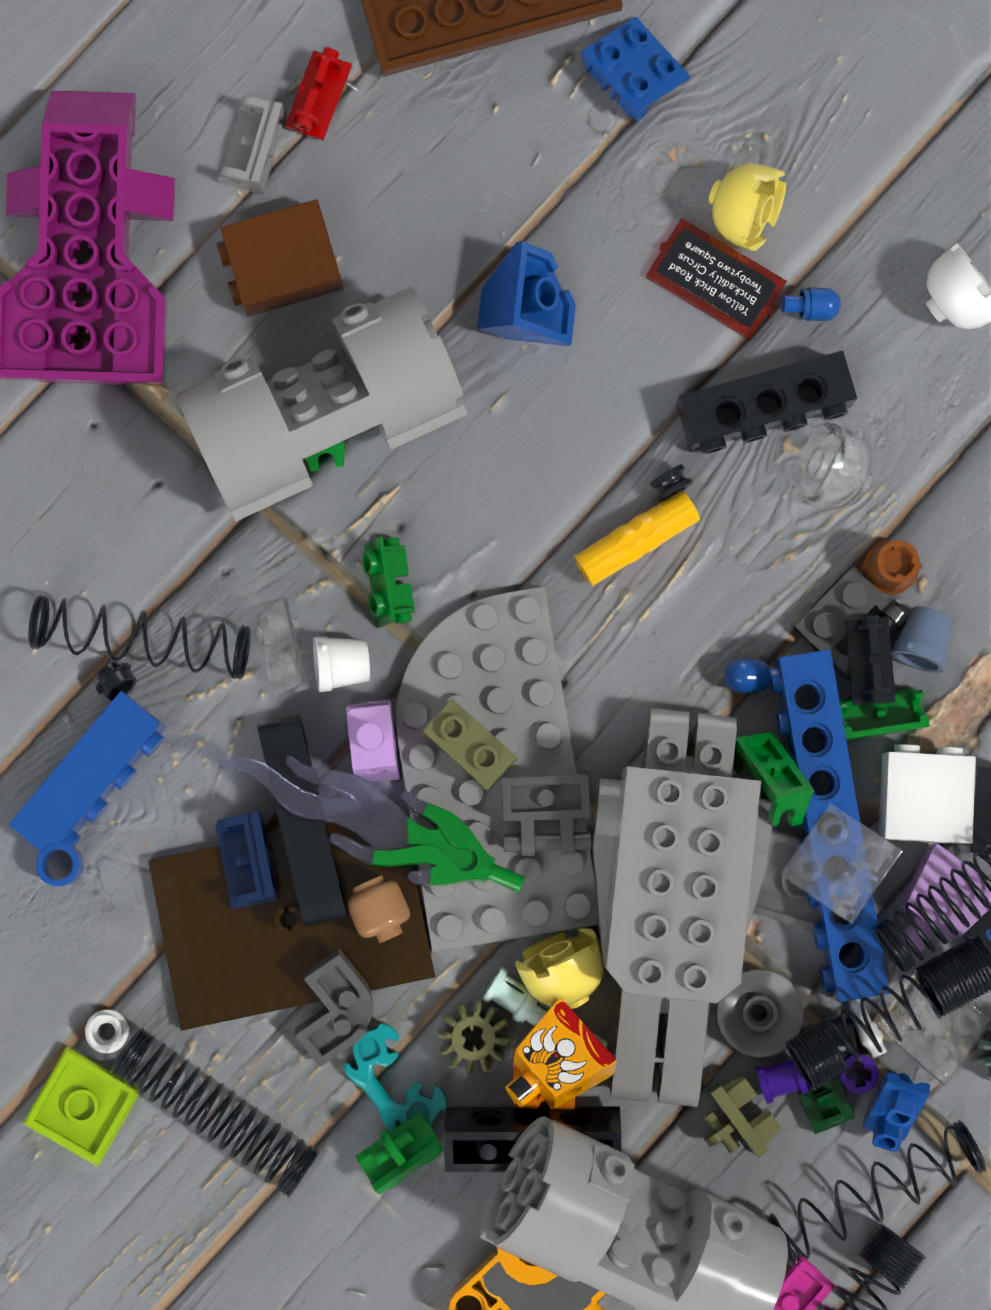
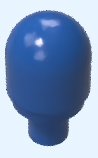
M808 287L807 289H802L799 296L783 295L781 309L782 312L799 313L800 319H805L806 321H829L838 315L841 309V300L839 295L830 288Z
M736 659L725 670V682L731 690L738 693H759L766 690L767 686L770 685V668H768L765 661H760L759 659Z

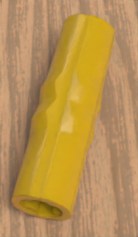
M680 490L648 511L637 515L628 523L619 526L609 535L574 555L573 558L586 581L593 587L700 521V516L688 495L683 490Z

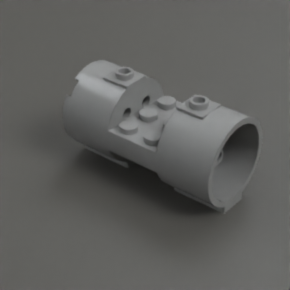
M413 287L404 289L374 304L368 302L347 307L340 316L332 319L335 333L341 345L340 349L336 351H322L312 358V362L298 368H285L277 372L273 379L268 382L265 381L254 357L250 356L246 359L236 358L227 362L220 371L213 373L215 377L175 394L201 454L235 521H239L312 487L313 484L302 460L378 425L383 438L390 450L468 415L462 399L464 395L448 353L430 320H426V317L429 316L428 311Z
M545 1116L532 1122L518 1138L509 1153V1156L514 1158V1160L508 1166L503 1182L496 1180L491 1196L485 1201L479 1238L568 1281H581L633 1305L635 1310H773L785 1278L788 1246L786 1236L781 1228L702 1190H693L686 1194L634 1169L635 1164L631 1162L627 1154Z

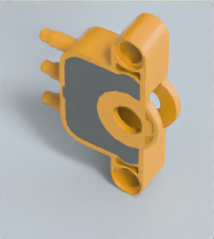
M497 1248L498 1253H491L454 1288L449 1300V1310H458L456 1303L461 1297L466 1295L474 1296L480 1301V1310H498L499 1308L502 1310H604L597 1302L606 1293L581 1281H568Z

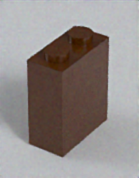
M318 199L220 227L224 241L216 243L223 267L231 265L235 280L228 282L235 307L243 305L247 317L344 289Z

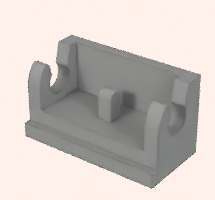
M243 96L224 165L219 174V183L264 194L286 119L283 103L271 102L253 96Z

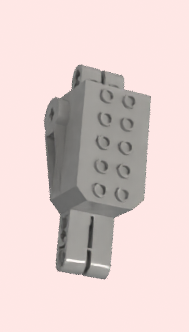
M650 708L643 768L625 767L621 770L620 780L599 778L595 804L592 856L598 899L599 943L602 950L603 966L620 986L613 1056L617 1063L615 1073L610 1079V1098L649 1102L652 1091L654 1063L658 1062L660 1066L657 1103L697 1107L701 1090L709 1003H718L740 985L742 980L746 935L768 861L772 823L768 819V813L772 802L767 796H760L761 781L732 778L737 731L736 717L697 713L691 757H687L689 712ZM664 1013L661 1054H656L659 1015Z

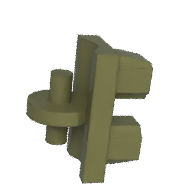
M740 1075L723 1086L716 1082L708 1088V1093L728 1118L722 1122L714 1110L704 1116L705 1121L712 1129L704 1138L708 1146L711 1147L721 1141L728 1152L732 1153L740 1146L731 1134L736 1129L758 1158L769 1151L765 1144L771 1141L782 1127L767 1108L749 1121L739 1111V1108L757 1096L745 1077Z

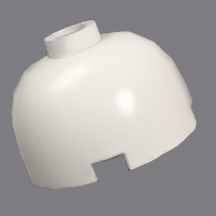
M958 243L933 262L927 274L926 283L931 299L925 303L939 323L947 318L957 328L967 330L980 328L991 322V287L983 275L970 263L971 259Z

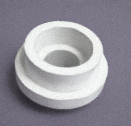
M106 1009L96 1012L89 1018L85 1027V1037L88 1044L100 1053H113L124 1046L129 1036L127 1020L115 1010ZM104 1023H110L114 1026L115 1035L112 1039H105L101 1035L100 1030Z

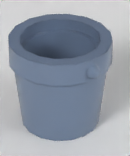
M913 607L898 640H895L891 650L892 658L917 670L933 673L943 672L948 660L947 650L953 619L949 615L933 608Z

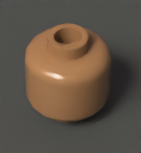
M383 875L351 889L353 896L348 899L347 908L361 937L371 938L376 936L378 942L382 943L403 933L400 925L409 919L410 910L396 881H385Z

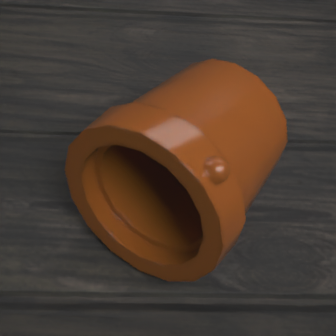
M890 539L879 542L868 551L860 571L882 594L896 595L903 593L914 584L922 564L920 563L918 552L911 544L906 541Z

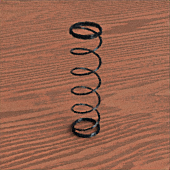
M40 594L32 606L28 628V642L32 649L38 650L46 645L52 637L62 614L67 647L72 654L79 655L90 645L102 618L103 636L107 653L113 661H119L130 650L142 622L146 656L150 664L157 668L168 658L182 626L187 665L193 673H198L208 663L222 630L224 657L228 673L233 679L238 678L239 680L245 674L251 640V629L248 625L246 627L242 625L237 635L233 671H231L229 663L227 632L224 622L219 625L204 662L198 669H194L189 658L186 618L184 616L178 622L164 657L159 663H154L149 652L146 612L144 610L140 612L126 649L119 657H115L111 653L108 641L105 604L101 606L90 637L80 651L73 650L70 644L65 598L61 600L55 621L46 639L50 612L49 599L46 595L42 596ZM40 610H41L40 625H39V630H38V634H37V624H38L39 613H40Z
M958 1120L957 1123H953V1126L947 1125L944 1130V1147L952 1179L929 1152L918 1144L910 1143L907 1150V1160L916 1198L886 1165L881 1162H873L871 1166V1180L880 1218L850 1184L843 1180H837L834 1186V1194L843 1236L811 1201L806 1198H800L798 1202V1215L806 1255L783 1230L776 1216L773 1213L767 1215V1222L781 1228L786 1236L788 1246L787 1262L789 1266L793 1267L798 1264L792 1247L802 1258L809 1260L810 1247L802 1214V1202L807 1203L840 1240L846 1241L847 1231L839 1200V1184L846 1186L876 1221L883 1223L884 1215L875 1179L876 1165L882 1167L898 1183L908 1197L919 1205L921 1198L911 1159V1149L913 1147L924 1153L951 1185L957 1186V1178L948 1146L947 1134L949 1129L954 1130L964 1154L975 1171L982 1174V1171L986 1172L985 1160L967 1126Z

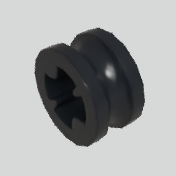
M683 464L668 470L650 483L653 489L657 488L660 491V496L658 497L660 502L693 484L691 478H686L683 475L685 470Z

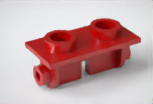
M324 47L322 53L313 50L284 125L286 128L324 141L353 66L351 63L338 59L340 53L335 49Z

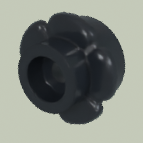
M117 662L107 664L97 675L99 682L96 685V691L98 694L104 693L110 701H113L120 691L128 694L137 682V679L132 674L131 665L128 663L118 664Z

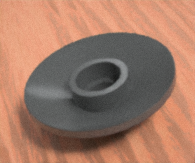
M757 969L742 973L741 984L717 1003L716 1015L723 1037L733 1048L749 1056L769 1057L787 1049L786 1040L790 1041V1038H794V1036L800 1033L804 1010L801 997L790 981L778 973ZM756 1004H761L766 1009V1015L760 1021H755L750 1014L751 1008Z

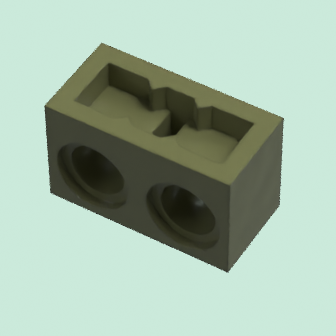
M453 699L446 704L423 730L425 736L487 792L517 760V757Z

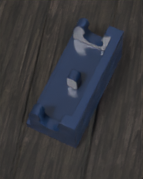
M259 811L217 820L215 826L218 833L231 909L234 910L279 900L263 815Z

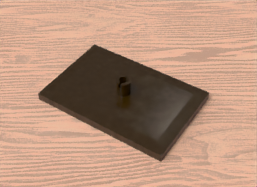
M401 808L326 823L346 908L348 899L353 896L352 888L383 875L385 881H396L410 910V917L400 925L403 931L402 934L382 943L378 942L376 936L363 938L359 935L348 908V917L309 927L304 926L282 833L267 836L279 900L249 907L231 909L220 846L148 861L181 1031L320 1002L319 997L304 980V972L338 948L341 949L364 978L371 991L436 977L413 865L397 867L371 865L375 850L391 851L409 848L407 846V834Z

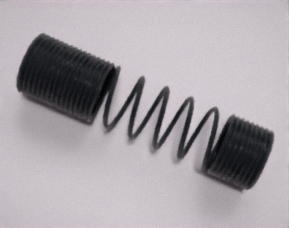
M974 934L972 937H968V939L949 948V950L947 949L945 952H942V954H938V956H934V958L924 962L923 965L915 967V975L919 984L912 977L905 974L901 975L899 984L903 999L893 989L882 986L880 989V999L884 1012L874 1001L867 997H862L860 1008L865 1024L849 1009H841L840 1018L846 1037L832 1022L824 1019L821 1023L809 1027V1030L806 1029L805 1032L790 1038V1041L786 1040L787 1050L807 1085L816 1091L817 1088L828 1084V1081L832 1082V1079L836 1080V1077H840V1075L848 1071L839 1048L824 1024L829 1025L838 1034L859 1064L863 1063L848 1031L844 1017L845 1012L855 1019L873 1042L878 1052L882 1053L883 1050L868 1021L864 1001H867L877 1010L889 1025L898 1041L902 1042V1037L887 1008L884 990L889 991L900 1002L914 1021L918 1030L922 1031V1026L916 1018L907 998L903 979L909 980L922 993L939 1019H942V1016L946 1017L947 1014L949 1015L954 1010L966 1006L973 999H977V997H981V995L991 991V950L982 938Z
M882 1223L879 1224V1227H876L877 1231L871 1234L872 1238H869V1241L866 1242L867 1245H864V1248L858 1253L864 1261L880 1272L896 1290L881 1284L855 1268L847 1267L851 1276L883 1308L880 1309L840 1286H834L835 1291L853 1310L859 1309L847 1296L872 1310H887L883 1301L858 1276L891 1294L900 1295V1288L905 1289V1285H908V1282L911 1281L910 1278H913V1274H916L915 1271H918V1267H921L923 1260H926V1256ZM821 1305L822 1310H834L827 1305Z

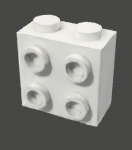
M902 744L894 745V752L883 753L881 757L878 839L972 844L976 757L963 756V748L937 747V754H921L920 746Z

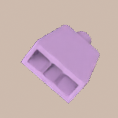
M391 699L349 703L346 712L352 769L357 784L400 780Z
M938 843L929 844L899 902V906L903 910H905L906 902H911L918 906L916 895L920 893L929 897L927 891L929 885L940 889L939 878L945 877L951 880L950 870L952 868L962 872V861ZM965 865L970 879L979 887L991 903V892L979 874ZM954 872L959 888L973 902L982 917L988 910L976 897L968 882ZM943 881V886L949 898L962 911L969 921L970 927H972L979 919L974 917L957 891L947 882ZM931 889L937 905L958 930V936L951 933L936 910L920 897L923 908L930 919L941 930L947 942H955L969 928L960 922L947 901L939 893ZM909 906L916 924L931 940L935 935L924 917ZM909 924L905 932L922 953L926 945L914 927Z

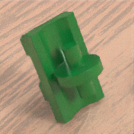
M419 1112L391 1132L385 1129L379 1133L381 1139L355 1157L369 1178L374 1191L380 1195L387 1189H392L404 1181L406 1176L422 1165L428 1164L439 1157L444 1148L425 1116Z

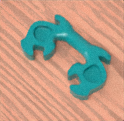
M380 1023L377 1029L367 1031L353 1045L358 1069L354 1068L350 1062H345L343 1067L346 1076L350 1081L363 1089L379 1110L382 1121L389 1131L398 1127L396 1120L404 1123L419 1112L425 1116L431 1125L438 1112L444 1110L447 1104L445 1093L439 1085L434 1086L433 1097L429 1098L420 1093L423 1085L422 1082L414 1083L405 1093L406 1103L400 1104L392 1100L376 1079L373 1066L380 1064L386 1067L392 1064L399 1056L398 1051L388 1052L386 1039L399 1040L400 1035L398 1031L387 1023Z

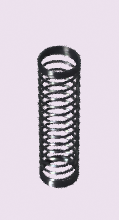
M985 844L984 846L985 855L978 852L973 853V863L963 860L961 863L962 872L952 868L950 870L951 880L940 877V889L929 885L927 889L929 897L918 893L916 895L918 906L914 903L906 902L905 911L907 915L902 911L895 910L893 915L896 923L884 918L879 924L877 923L876 926H873L872 931L877 941L901 971L908 973V970H911L912 967L914 968L916 963L906 945L887 923L904 937L909 947L921 961H924V956L904 931L897 914L914 927L931 952L935 953L936 951L932 942L916 924L909 906L922 915L937 938L943 944H947V939L925 912L920 897L936 910L951 933L958 936V930L937 905L931 889L935 890L947 901L954 914L965 927H970V923L965 915L949 898L943 886V881L947 882L957 891L974 917L981 919V914L976 906L959 888L954 872L968 882L982 905L988 911H991V903L979 887L970 879L965 868L966 864L972 867L991 892V880L980 869L976 858L977 856L981 857L991 867V858L988 853V848H991L990 844Z
M140 1028L118 1056L110 1070V1074L121 1080L129 1072L126 1080L127 1087L133 1085L144 1074L137 1091L138 1094H143L155 1083L149 1096L150 1103L156 1101L167 1090L160 1106L161 1110L169 1108L180 1096L172 1113L173 1119L179 1117L192 1103L183 1122L185 1127L189 1126L205 1109L196 1126V1135L202 1133L217 1116L208 1133V1143L212 1142L230 1122L218 1148L219 1151L225 1149L241 1131L231 1150V1159L235 1158L254 1137L243 1157L242 1167L248 1165L267 1143L253 1169L254 1175L258 1174L280 1149L266 1174L265 1183L270 1182L292 1156L276 1186L277 1191L283 1192V1195L286 1194V1197H290L320 1153L319 1150L309 1145L287 1176L304 1145V1139L299 1140L276 1167L292 1138L293 1132L290 1131L263 1161L281 1128V1123H278L250 1155L270 1119L269 1115L259 1122L238 1148L258 1112V1107L251 1110L225 1142L247 1103L246 1099L242 1100L214 1133L234 1098L235 1091L230 1092L202 1126L207 1114L224 1087L223 1083L216 1087L198 1111L190 1118L209 1085L212 1075L203 1081L191 1098L178 1111L187 1092L201 1071L200 1067L195 1069L183 1086L166 1104L173 1088L187 1067L189 1059L182 1063L165 1086L155 1095L162 1079L178 1055L177 1051L173 1052L162 1068L143 1088L147 1077L164 1051L166 1043L161 1045L145 1067L131 1080L141 1059L155 1039L154 1035L151 1036V1033H148L147 1030L144 1031V1028Z

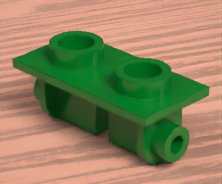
M378 537L364 545L365 551L362 554L363 570L369 576L371 593L369 595L370 613L376 618L377 628H382L392 622H396V624L412 622V614L415 613L411 583L399 585L395 583L396 577H406L409 575L405 545H400L399 538L383 540V537Z

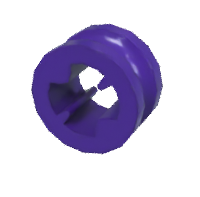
M848 1054V1058H844L847 1068L854 1069L852 1063L857 1060L853 1054ZM859 1054L863 1061L860 1064L861 1067L869 1071L868 1078H861L863 1082L861 1085H855L854 1079L847 1077L846 1073L840 1075L839 1079L842 1086L850 1092L862 1094L874 1088L878 1081L879 1073L872 1059Z

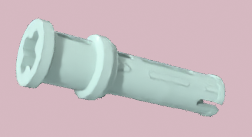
M502 966L490 982L481 999L486 1002L492 1000L512 1013V1019L516 1022L520 1021L523 1023L526 1020L533 1026H536L552 1006L537 1001L530 995L524 985L507 975L508 970ZM594 1034L607 1047L608 1041Z

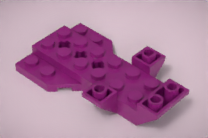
M51 90L42 120L41 165L7 173L6 215L14 217H39L38 251L25 262L27 265L10 281L6 280L0 286V379L38 380L45 383L125 385V383H165L167 299L129 260L130 218L132 220L174 221L175 178L131 169L132 137H135V93ZM88 245V249L93 253V257L88 258L86 264L81 265L78 259H74L75 253H81L83 246ZM87 287L86 291L92 294V298L86 301L84 307H80V304L73 301V296L81 294V289ZM86 329L85 333L89 337L91 336L90 343H85L84 349L78 350L79 347L74 343L72 344V337H78L80 330Z

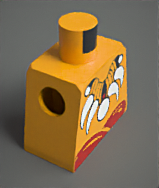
M560 998L514 1051V1063L522 1073L505 1088L510 1097L521 1108L539 1093L553 1108H557L611 1077L615 1073L617 1060L563 999Z

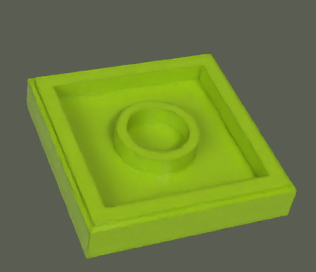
M67 1046L23 1124L98 1167L140 1095L137 1091L138 1085L134 1083L127 1087L126 1078L123 1077L121 1080H118L117 1077L110 1074V1069Z

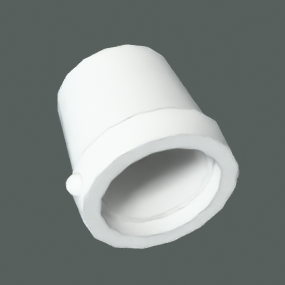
M327 636L313 638L314 672L318 692L332 691L333 688L370 681V662L366 639L327 638Z

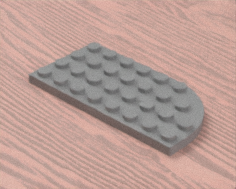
M545 586L483 598L468 604L444 619L429 633L411 658L398 695L396 710L397 739L410 819L421 827L436 830L434 825L422 818L427 803L452 812L469 827L483 849L495 858L494 864L525 876V880L519 893L490 880H487L485 883L469 881L448 886H429V870L433 867L424 864L418 865L432 953L600 925L597 888L590 849L574 850V854H561V850L535 851L534 856H522V852H504V835L521 834V821L503 822L502 778L577 775ZM451 699L457 702L517 757V760L488 792L423 733L425 727ZM573 819L574 832H587L585 819ZM559 820L534 821V834L560 833Z

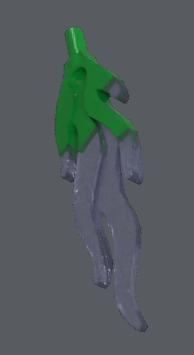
M292 756L286 758V765L298 778L316 785L332 788L341 795V797L329 798L303 791L261 761L249 758H228L220 760L217 764L218 768L242 771L255 777L274 796L279 804L293 815L335 823L358 834L371 846L364 847L340 834H332L329 837L331 843L342 848L355 859L369 865L382 867L420 864L433 867L428 870L410 872L407 875V880L412 883L425 886H448L469 881L485 883L487 880H490L518 893L524 883L525 876L494 864L495 858L483 849L478 839L459 817L446 809L418 799L408 791H403L400 795L401 801L413 813L434 825L436 830H429L418 825L407 817L381 789L372 782L355 774L308 767Z

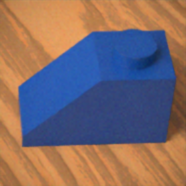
M523 241L515 243L482 287L478 330L507 340L561 346L571 345L576 304L570 291L562 290L554 273L559 267L551 252Z

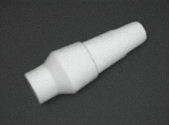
M861 1000L847 1001L850 1010L865 1024L860 1008ZM865 1009L874 1035L883 1050L882 1053L878 1052L873 1042L855 1019H853V1023L861 1045L867 1049L871 1059L887 1053V1050L883 1044L882 1032L877 1024L872 1022Z

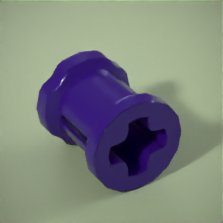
M792 1058L789 1062L769 1068H764L763 1065L756 1067L760 1086L767 1104L773 1103L775 1097L795 1091H800L802 1094L809 1092L807 1083L801 1076Z

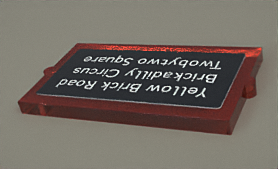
M683 218L679 221L668 241L660 244V254L646 274L647 279L749 340L753 338L766 315H772L774 311L772 305L787 282L785 279Z

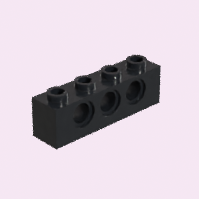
M841 350L679 396L676 405L690 452L701 449L702 454L705 455L725 449L727 447L726 442L742 438L743 443H750L767 437L766 431L782 427L784 432H789L807 426V419L823 415L824 421L845 416L849 413L847 408H850L858 398L844 352ZM803 385L813 387L818 394V401L814 403L802 401L798 396L797 388ZM764 396L772 398L777 403L778 412L774 414L761 412L757 407V399ZM720 408H730L736 413L738 422L731 426L723 425L717 420L716 411Z
M575 1106V1109H551L550 1107H538V1109L446 1107L444 1124L445 1172H506L508 1166L514 1160V1158L509 1156L514 1144L532 1122L543 1116L562 1123L621 1152L620 1106Z

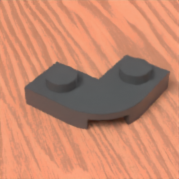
M340 948L304 972V980L326 1007L295 1028V1037L320 1067L357 1043L366 1034L367 1026L373 1013V998L367 982Z

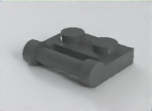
M853 566L793 629L816 652L831 649L834 669L845 679L850 680L848 651L843 655L835 648L846 635L845 620L862 619L874 608L882 617H889L891 632L894 628L900 629L908 618L900 608L891 603Z

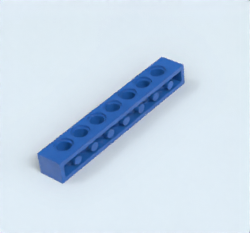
M831 649L773 659L775 668L769 669V680L773 694L779 693L782 710L776 711V720L780 736H787L788 754L808 782L811 775L818 770L825 772L830 780L829 788L824 794L816 795L813 793L802 822L804 838L798 839L802 864H809L813 881L805 882L809 906H816L819 924H813V936L817 950H824L826 966L820 967L823 990L825 993L831 992V997L838 1003L861 999L862 997L880 996L881 987H889L883 950L872 931L873 926H876L878 921ZM802 685L810 687L815 694V702L808 710L798 707L794 699L796 690ZM809 728L817 729L822 736L821 747L813 753L807 751L802 744V735ZM830 813L837 821V828L833 835L824 838L817 831V821L823 814ZM833 856H839L845 864L844 874L837 880H829L824 873L826 861ZM847 899L851 904V915L846 921L837 923L831 914L832 907L838 900ZM848 942H855L859 949L857 960L850 965H843L839 959L841 947ZM884 990V995L890 994V992Z

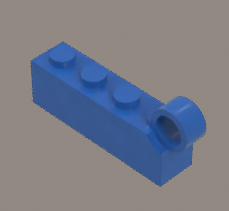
M120 691L8 824L41 851L37 857L36 870L41 880L48 885L56 887L68 886L80 878L84 869V861L79 850L75 848L81 839V836L77 834L87 821L94 823L109 806L105 799L115 787L122 790L136 774L137 770L133 768L143 754L147 757L151 756L165 738L161 733L166 726L122 691ZM59 850L67 852L73 861L71 873L61 880L54 878L49 873L47 867L50 856Z

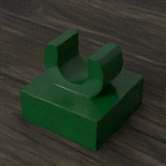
M836 1077V1080L832 1079V1082L828 1081V1084L817 1088L816 1091L808 1087V1093L802 1094L800 1091L797 1092L815 1135L855 1118L839 1077Z

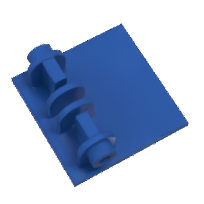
M637 17L626 22L580 53L583 56L582 61L585 63L584 70L590 73L599 84L602 83L601 88L603 91L611 87L612 91L609 94L611 100L620 97L617 101L618 105L626 112L625 115L628 118L633 117L636 121L641 120L648 113V106L691 77Z

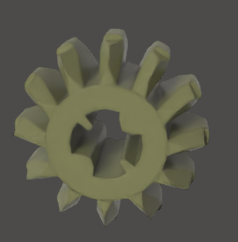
M474 1000L473 1014L468 1015L463 1002H459L456 1004V1008L461 1017L460 1020H457L449 1013L443 1015V1020L454 1028L453 1030H437V1037L452 1039L451 1043L441 1046L439 1052L441 1055H446L454 1050L457 1054L451 1059L449 1064L452 1069L458 1067L462 1058L467 1060V1075L473 1074L474 1061L480 1060L482 1070L487 1073L491 1071V1066L486 1056L490 1054L499 1062H502L505 1058L501 1051L494 1048V1044L510 1045L509 1037L495 1035V1032L508 1027V1022L506 1019L491 1024L490 1021L498 1011L495 1006H491L485 1016L479 1015L481 1001ZM470 1026L471 1031H473L474 1026L483 1029L481 1038L485 1043L481 1047L477 1048V1045L474 1044L472 1049L464 1045L466 1036L462 1031L466 1027Z

